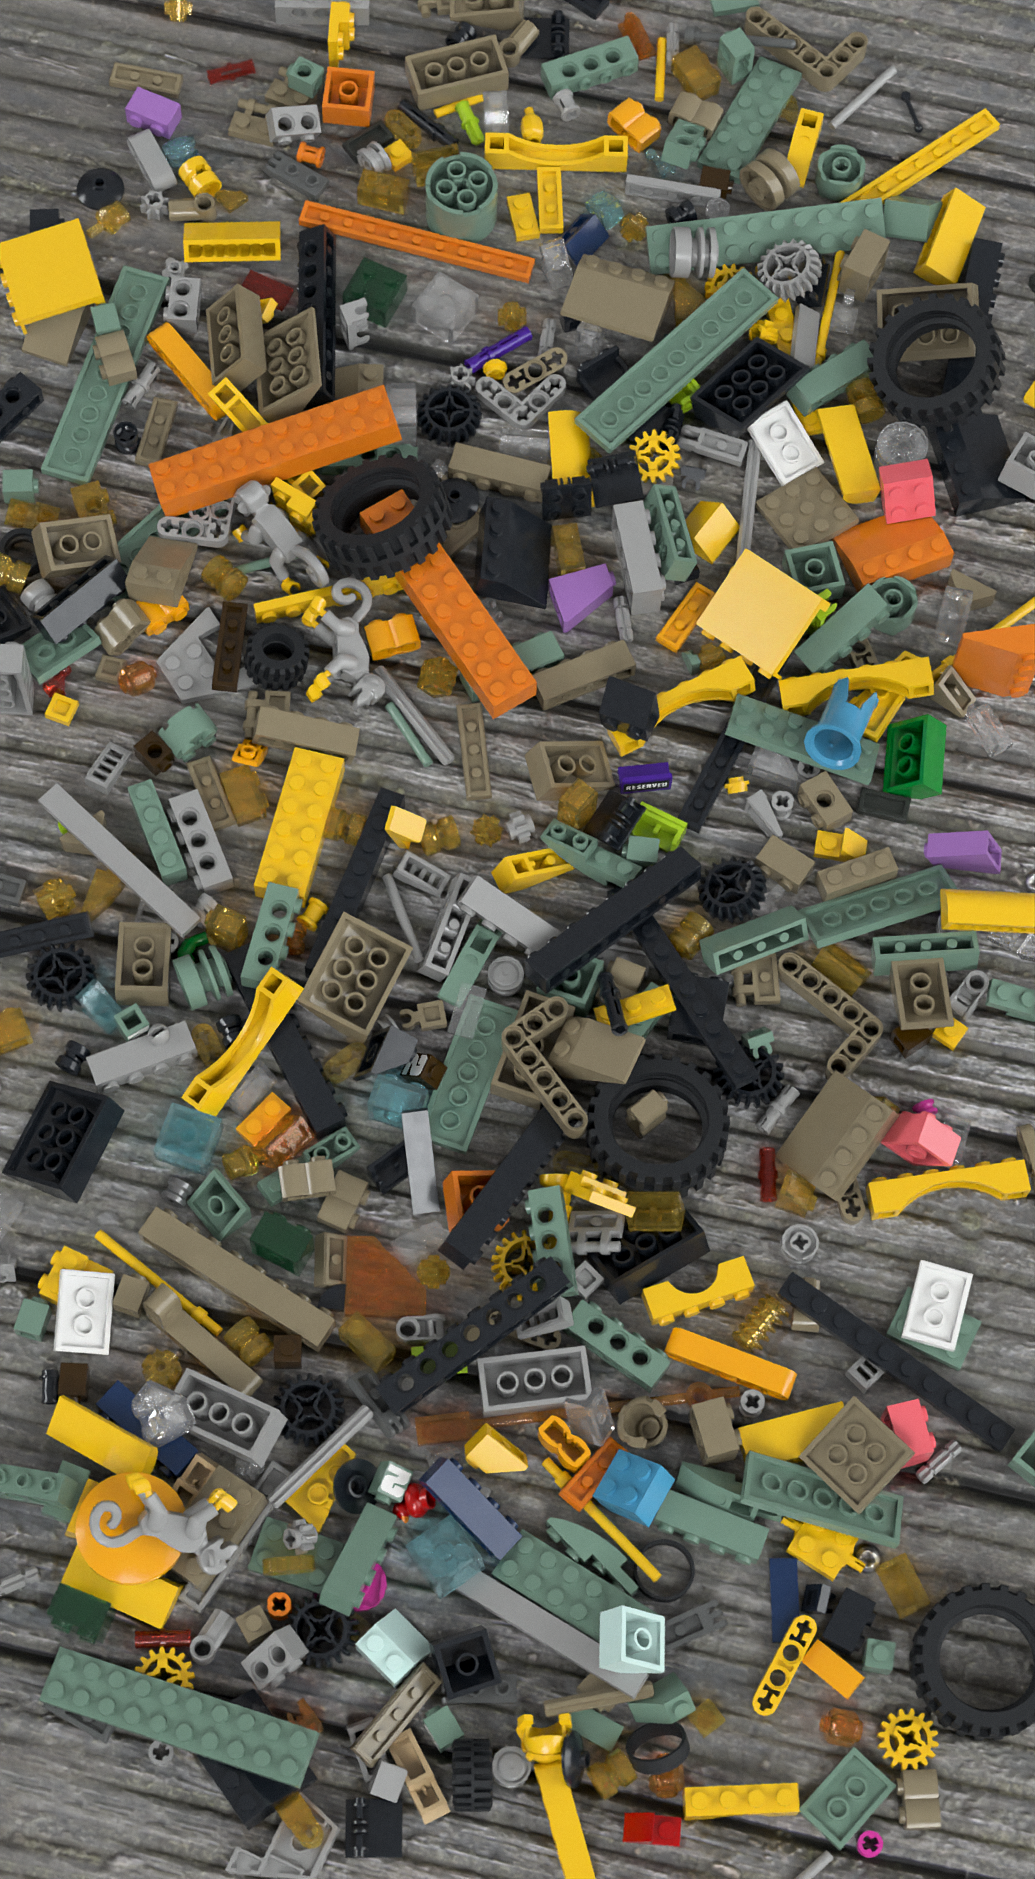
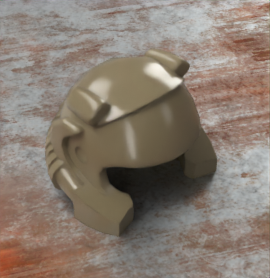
M639 1396L631 1400L627 1405H624L617 1416V1432L620 1440L628 1443L634 1449L648 1450L650 1447H654L662 1442L668 1431V1421L665 1414L667 1410L663 1404L655 1398L653 1400L649 1396Z

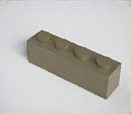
M457 442L448 467V479H464L481 490L490 489L498 491L505 496L514 495L522 497L529 502H542L540 483L545 482V479L550 480L551 476L550 465Z
M624 639L618 642L610 641L595 651L587 650L577 658L572 660L564 659L554 667L537 670L532 675L537 682L536 697L543 711L606 687L609 676L620 680L634 676L636 663Z
M260 706L256 715L252 743L293 752L295 747L344 758V764L351 765L356 754L360 728L353 727L352 724L346 722H330L324 717L312 718L304 716L303 713L298 711L286 712L279 710L275 706Z

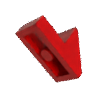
M653 1812L625 1813L623 1842L679 1848L682 1817L655 1815Z

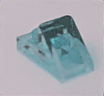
M93 979L75 998L84 1007L82 1012L110 1035L117 1028L113 1016L123 1010L97 980Z

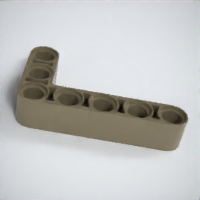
M751 7L746 12L744 25L746 35L786 38L796 41V46L792 50L789 48L762 47L789 68L801 72L802 78L821 92H829L834 89L865 58L868 39L861 32L849 34L829 55L824 56L761 7Z
M792 952L784 953L777 965L778 978L849 1034L848 1038L830 1057L825 1068L827 1080L834 1073L831 1068L834 1065L841 1066L844 1070L841 1074L848 1078L879 1042L883 1032L882 1022L800 956ZM791 964L795 970L787 971L783 968V965ZM811 980L815 983V986L807 987L803 984V981ZM831 996L836 1002L827 1003L823 997ZM852 1012L856 1018L852 1020L847 1019L843 1013ZM872 1028L875 1030L876 1035H867L864 1029ZM856 1047L860 1050V1053L857 1055L851 1054L848 1048Z
M554 996L507 1026L502 1032L501 1048L563 1132L570 1138L578 1139L586 1132L588 1117L534 1045L561 1027L567 1020L568 1004L566 1000L562 997ZM553 1008H559L563 1013L555 1016L549 1011ZM532 1022H537L541 1025V1028L532 1030L528 1025ZM509 1037H517L520 1042L512 1045L506 1040ZM526 1057H531L535 1060V1063L525 1065L522 1060ZM540 1078H547L551 1083L547 1086H542L537 1081ZM557 1098L564 1099L567 1104L565 1106L558 1107L553 1104V1101ZM572 1119H577L582 1122V1125L574 1128L568 1122Z
M161 1283L144 1301L143 1305L148 1319L220 1383L250 1397L261 1386L263 1380L182 1309L179 1297L167 1285Z

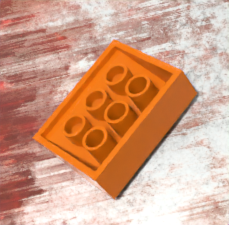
M884 515L853 526L831 539L857 593L868 583L872 586L875 581L882 577L893 578L894 576H900L911 581L944 569L951 565L954 551L944 531L932 516L887 524Z
M1035 624L962 633L952 663L953 668L968 687L1002 697L1011 696L1012 698L1024 696L1028 693L1035 675Z

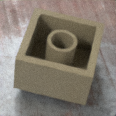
M864 229L860 237L856 236L850 248L852 252L850 255L845 254L840 264L842 269L837 278L840 281L838 291L864 303L885 267L891 241Z
M723 1396L693 1404L688 1418L703 1467H711L735 1460L738 1451H740L739 1446L742 1445L739 1430H734L731 1419H734L731 1404H726Z

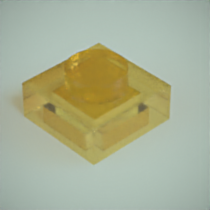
M710 1698L700 1704L694 1712L686 1716L703 1739L726 1722V1719Z

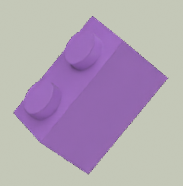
M137 87L125 108L127 122L133 127L145 130L150 129L155 136H163L167 139H170L182 118L181 105L140 87Z

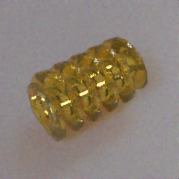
M764 1294L765 1298L762 1297L758 1300V1306H753L751 1309L752 1314H747L744 1318L745 1322H740L738 1325L739 1331L734 1330L731 1334L741 1347L753 1353L754 1348L763 1350V1346L759 1342L760 1340L770 1341L766 1332L772 1334L777 1332L772 1326L773 1324L783 1325L779 1318L780 1315L786 1318L789 1317L785 1307L769 1294Z

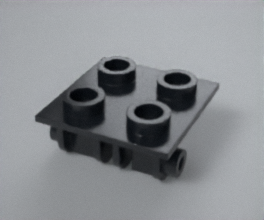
M555 10L551 18L524 17V20H529L535 25L540 34L522 54V58L558 59L569 55L570 19L565 18L563 11Z
M673 403L669 408L661 407L630 435L628 440L637 443L635 437L643 439L644 431L648 436H651L652 431L656 430L658 436L663 431L667 434L666 439L672 436L675 439L673 445H677L685 416L681 409L682 406L678 403ZM660 443L662 450L669 451L665 444Z
M636 450L587 460L588 465L586 468L591 478L596 508L644 498Z
M584 475L572 477V484L570 477H567V484L565 485L563 478H559L560 485H558L557 479H545V482L540 483L542 519L544 521L591 516L592 482H590V477L585 478Z
M610 789L583 832L619 851L647 808L637 803L631 796L627 795L625 797Z
M362 1797L346 1799L345 1858H402L403 1799H398L397 1803L386 1799H365Z

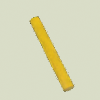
M664 37L657 39L656 102L664 100L667 39Z
M501 90L462 99L434 109L433 112L436 118H440L456 112V104L466 100L472 106L501 95Z

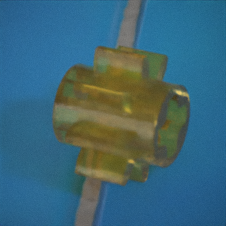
M187 0L164 1V14H169L170 21H187V15H192V2H187Z
M637 212L635 216L632 213L626 214L619 224L620 228H622L619 231L622 237L629 243L633 239L637 242L643 240L646 236L645 227L649 224L646 221L647 218L640 212Z
M511 301L505 303L502 309H498V325H504L506 331H518L522 325L527 324L526 308H520L518 302Z
M712 642L700 646V653L697 654L701 660L700 670L702 672L708 669L712 670L726 660L722 647L713 646Z
M483 814L481 818L473 821V830L470 833L476 837V843L481 846L486 844L492 847V844L501 840L504 828L499 825L500 820L495 816L488 817Z
M428 1255V1259H421V1263L417 1268V1276L421 1281L420 1283L427 1285L428 1289H439V1284L446 1285V1281L450 1277V1267L446 1263L447 1261L441 1260L439 1255Z

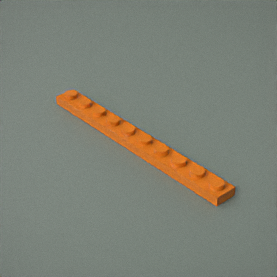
M305 200L299 217V225L312 228L325 224L336 235L528 284L535 266V258Z

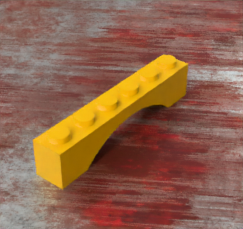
M485 132V160L490 163L492 169L537 170V167H561V171L626 172L628 136L604 135L583 143L551 145L527 141L510 133Z
M226 377L208 393L210 398L242 432L268 424ZM313 471L286 479L291 486L314 500L324 495L323 489L326 485Z
M741 656L727 659L720 666L712 670H705L698 677L690 681H682L675 688L667 692L658 693L657 701L660 717L656 725L667 715L686 705L706 700L734 702L737 693L746 696L756 691L754 677ZM607 730L621 757L643 747L646 742L641 739H631L625 733L617 730L615 732Z
M912 657L904 661H887L879 665H862L854 669H837L834 672L812 673L809 676H792L784 680H778L782 709L800 716L809 715L819 705L828 700L832 694L834 684L839 679L846 677L849 678L848 691L880 689L900 694L908 699L934 695V681L929 657Z
M271 966L256 988L251 1012L235 1041L215 1063L196 1075L181 1098L198 1111L215 1119L304 988Z
M1011 1157L1000 1161L1001 1163L996 1164L984 1161L975 1164V1167L965 1168L964 1165L950 1167L949 1171L939 1172L938 1169L924 1171L922 1175L913 1176L912 1173H904L898 1175L896 1179L887 1180V1177L874 1178L868 1183L865 1190L871 1220L897 1217L905 1207L917 1198L945 1188L974 1189L989 1194L1000 1201L1027 1197L1031 1187L1025 1160H1016V1158Z

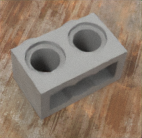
M317 104L275 107L266 113L270 143L278 142V145H287L296 140L310 143L315 141L321 133ZM301 121H306L310 129H305L301 125ZM278 122L285 124L287 131L281 130Z
M171 277V286H166V300L169 301L168 307H164L163 321L170 323L177 332L198 333L202 297L201 278Z
M287 1625L274 1631L241 1662V1665L259 1690L271 1686L273 1689L286 1680L284 1674L295 1671L303 1664L301 1659L309 1651L291 1625Z

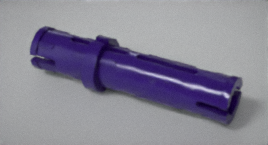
M523 326L497 343L481 348V352L464 360L465 367L467 369L472 368V374L483 368V365L489 360L499 359L524 343L531 341L533 337L531 331L527 326Z

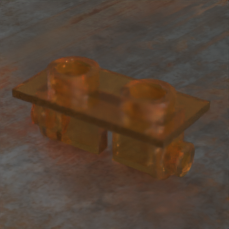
M632 12L626 13L624 15V22L617 24L622 37L629 36L639 61L656 56L657 53L639 17Z

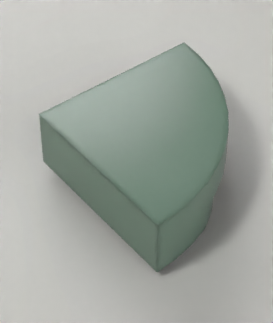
M691 649L682 652V658L690 675L698 674L701 665L698 655L693 654Z

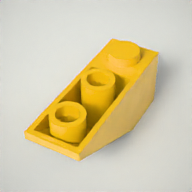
M804 108L800 110L787 156L799 177V187L804 188L824 117V113Z

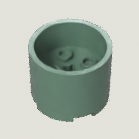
M460 152V155L446 158L441 157L432 164L426 175L425 182L426 221L431 232L472 243H477L486 238L493 230L497 220L498 182L490 163L478 155Z

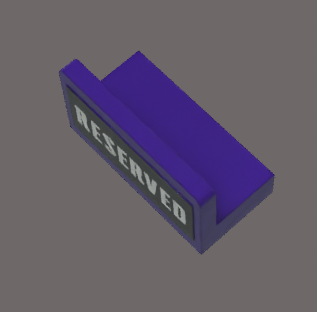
M668 762L618 767L620 794L671 789L673 778L672 773L669 772Z

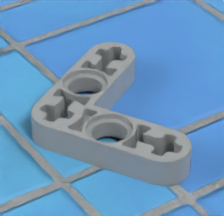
M549 375L521 401L495 379L485 376L476 382L475 393L479 400L515 429L525 431L531 428L563 397L566 390V381L561 375ZM551 384L554 386L559 384V389L555 387L551 390ZM482 387H491V392L488 390L482 391ZM535 398H542L546 403L542 407H536L532 404V401ZM502 399H507L511 402V405L508 408H501L498 402ZM527 414V421L524 419L518 420V416L524 417Z
M234 497L227 499V502L221 501L212 504L208 521L172 516L161 518L157 523L159 537L195 543L198 546L214 548L225 546L230 538L236 503L234 502ZM219 509H226L229 512L224 518L217 517L215 513ZM217 525L221 526L222 535H219V538H214V535L217 534ZM168 526H172L173 529H170L169 532H165V529H167ZM180 527H182V534H179ZM192 527L200 530V533L193 537L187 535L186 532Z

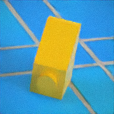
M487 1423L464 1445L465 1459L468 1464L474 1469L480 1468L485 1473L525 1471L528 1468L527 1455Z

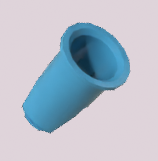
M848 677L839 679L834 684L832 694L818 724L812 726L807 731L804 740L805 749L810 757L821 766L834 770L851 768L859 761L862 752L860 741L879 701L877 692H874L862 704L860 709L846 702L849 689Z

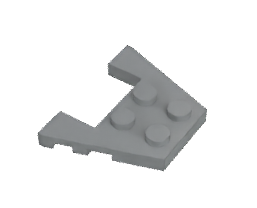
M209 607L156 660L157 667L181 704L213 698V695L222 693H235L212 690L215 663L200 640L219 630L220 623ZM244 667L241 668L237 692L246 688H250V690L258 688L259 684L253 683V677L249 678L247 670Z
M300 1792L287 1802L289 1806L264 1858L236 1846L225 1870L230 1874L275 1879H317L340 1829Z

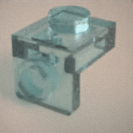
M605 191L596 193L585 202L587 211L601 219L605 230L611 229L625 219L619 199Z

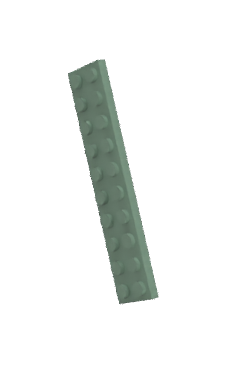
M882 197L645 227L650 273L654 275L670 273L669 245L671 230L674 226L690 227L692 238H695L698 227H703L704 235L708 227H715L719 245V257L716 267H722L723 264L730 266L732 264L761 262V256L767 255L766 249H774V243L778 246L782 245L783 240L790 243L793 238L797 243L803 240L806 245L810 244L819 254L834 253L839 250L850 251L854 238L856 236L860 237L864 229L886 238Z
M123 265L108 304L115 303L121 330L123 329L136 367L147 341L146 335L152 329L166 294V286H169L170 280L168 277ZM95 337L41 467L42 474L86 487L90 484L122 404L121 400L124 398L130 381L109 386L107 379L102 380L98 367L102 363L100 359H95L92 346L96 345Z
M742 268L575 418L574 423L609 454L612 453L778 303V297L745 268Z
M59 1647L39 1701L299 1789L319 1737L318 1731L63 1647Z

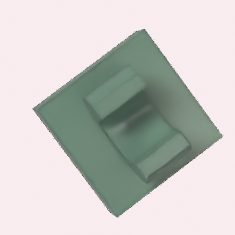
M764 1026L741 1034L743 1045L750 1049L753 1057L759 1058L757 1050L760 1046L765 1047L766 1053H772V1047L769 1043L775 1040L772 1031Z

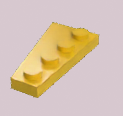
M904 651L894 661L909 660L912 657L918 656ZM865 689L858 697L855 696L848 703L860 709L862 704L874 692H877L878 705L874 709L863 734L864 737L877 743L906 697L886 690Z

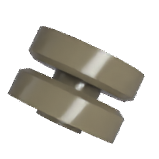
M767 148L758 155L755 161H751L742 168L739 174L741 184L747 195L757 206L765 211L776 209L784 202V199H788L798 191L800 186L799 177L789 160L780 152L771 148Z

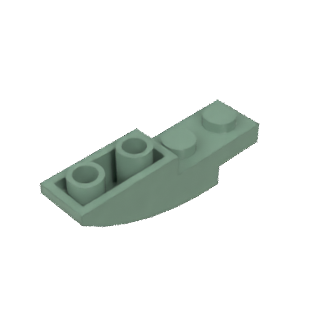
M553 819L541 835V840L563 860L605 886L612 882L624 888L629 880H635L642 874L641 866L599 847L598 839L556 819Z
M482 919L476 924L437 996L459 1009L503 934L497 929L495 932L487 929L481 924L483 922Z
M994 978L989 981L986 1006L1004 1010L1007 1016L1035 1022V990Z
M343 1127L303 1151L302 1155L295 1160H299V1163L310 1162L309 1159L312 1157L325 1156L326 1160L332 1159L334 1170L360 1149V1145L348 1129ZM277 1170L260 1180L256 1186L271 1207L282 1201Z
M682 1461L675 1480V1486L687 1495L751 1522H754L756 1516L780 1522L782 1515L740 1503L742 1483L735 1481V1474Z
M550 1517L546 1521L547 1534L554 1542L558 1543L561 1541L567 1548L565 1553L571 1560L576 1563L579 1561L584 1566L592 1559L594 1561L592 1563L594 1569L601 1576L606 1574L613 1581L611 1585L630 1597L638 1591L639 1587L621 1569L626 1565L628 1559L607 1540L593 1531L567 1520Z

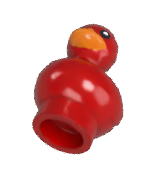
M410 1483L405 1491V1501L395 1503L392 1513L397 1515L398 1520H403L404 1523H407L410 1516L421 1518L429 1509H434L436 1499L420 1483Z

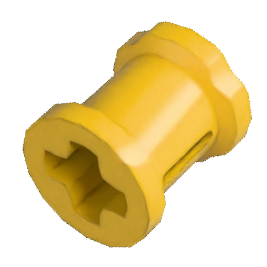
M311 897L308 900V907L302 915L297 916L296 920L304 928L315 932L318 928L317 923L324 914L328 913L329 908L319 899Z

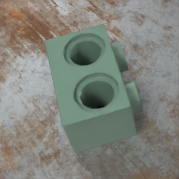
M740 27L733 31L725 32L719 40L716 65L731 85L749 76L754 59L755 47Z
M678 119L665 141L661 161L688 169L692 161H697L700 151L704 149L706 137H703L705 127Z

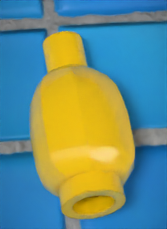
M527 107L524 109L525 115L521 120L522 137L527 141L541 143L544 134L541 118L534 114L532 107Z

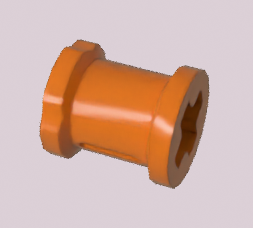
M302 141L297 151L296 161L299 163L302 161L311 163L316 168H320L325 157V147L316 148L306 145V142Z
M274 1592L267 1599V1610L274 1620L284 1621L288 1618V1614L292 1613L291 1599L286 1593ZM276 1601L280 1604L285 1602V1610L283 1612L280 1609L274 1611V1603Z

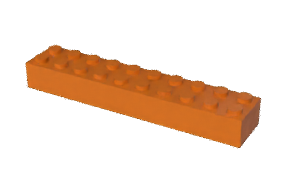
M383 384L148 465L165 516L176 517L188 513V511H194L232 498L237 489L250 480H256L262 486L271 485L276 477L283 481L401 441L402 437Z
M401 489L360 512V527L366 535L384 531L402 521L413 510L414 505ZM438 543V550L434 554L429 553L425 557V562L420 565L416 563L410 566L411 570L406 573L403 570L396 572L395 578L491 717L495 719L535 696L537 682L444 548Z

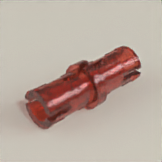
M252 58L234 64L228 62L226 66L206 70L210 85L227 80L231 82L236 81L238 77L256 73ZM239 68L241 69L237 72L221 75V73L228 72Z
M773 1147L759 1149L760 1166L757 1178L760 1179V1201L765 1203L777 1201L776 1179H778L779 1174L776 1170L775 1162L776 1149Z
M166 1628L153 1631H135V1649L164 1647V1650H166V1648L190 1647L191 1629L166 1630Z

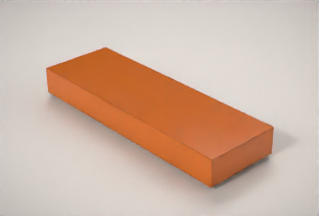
M610 1436L564 1486L559 1496L580 1513L593 1498L594 1492L619 1449L628 1451Z

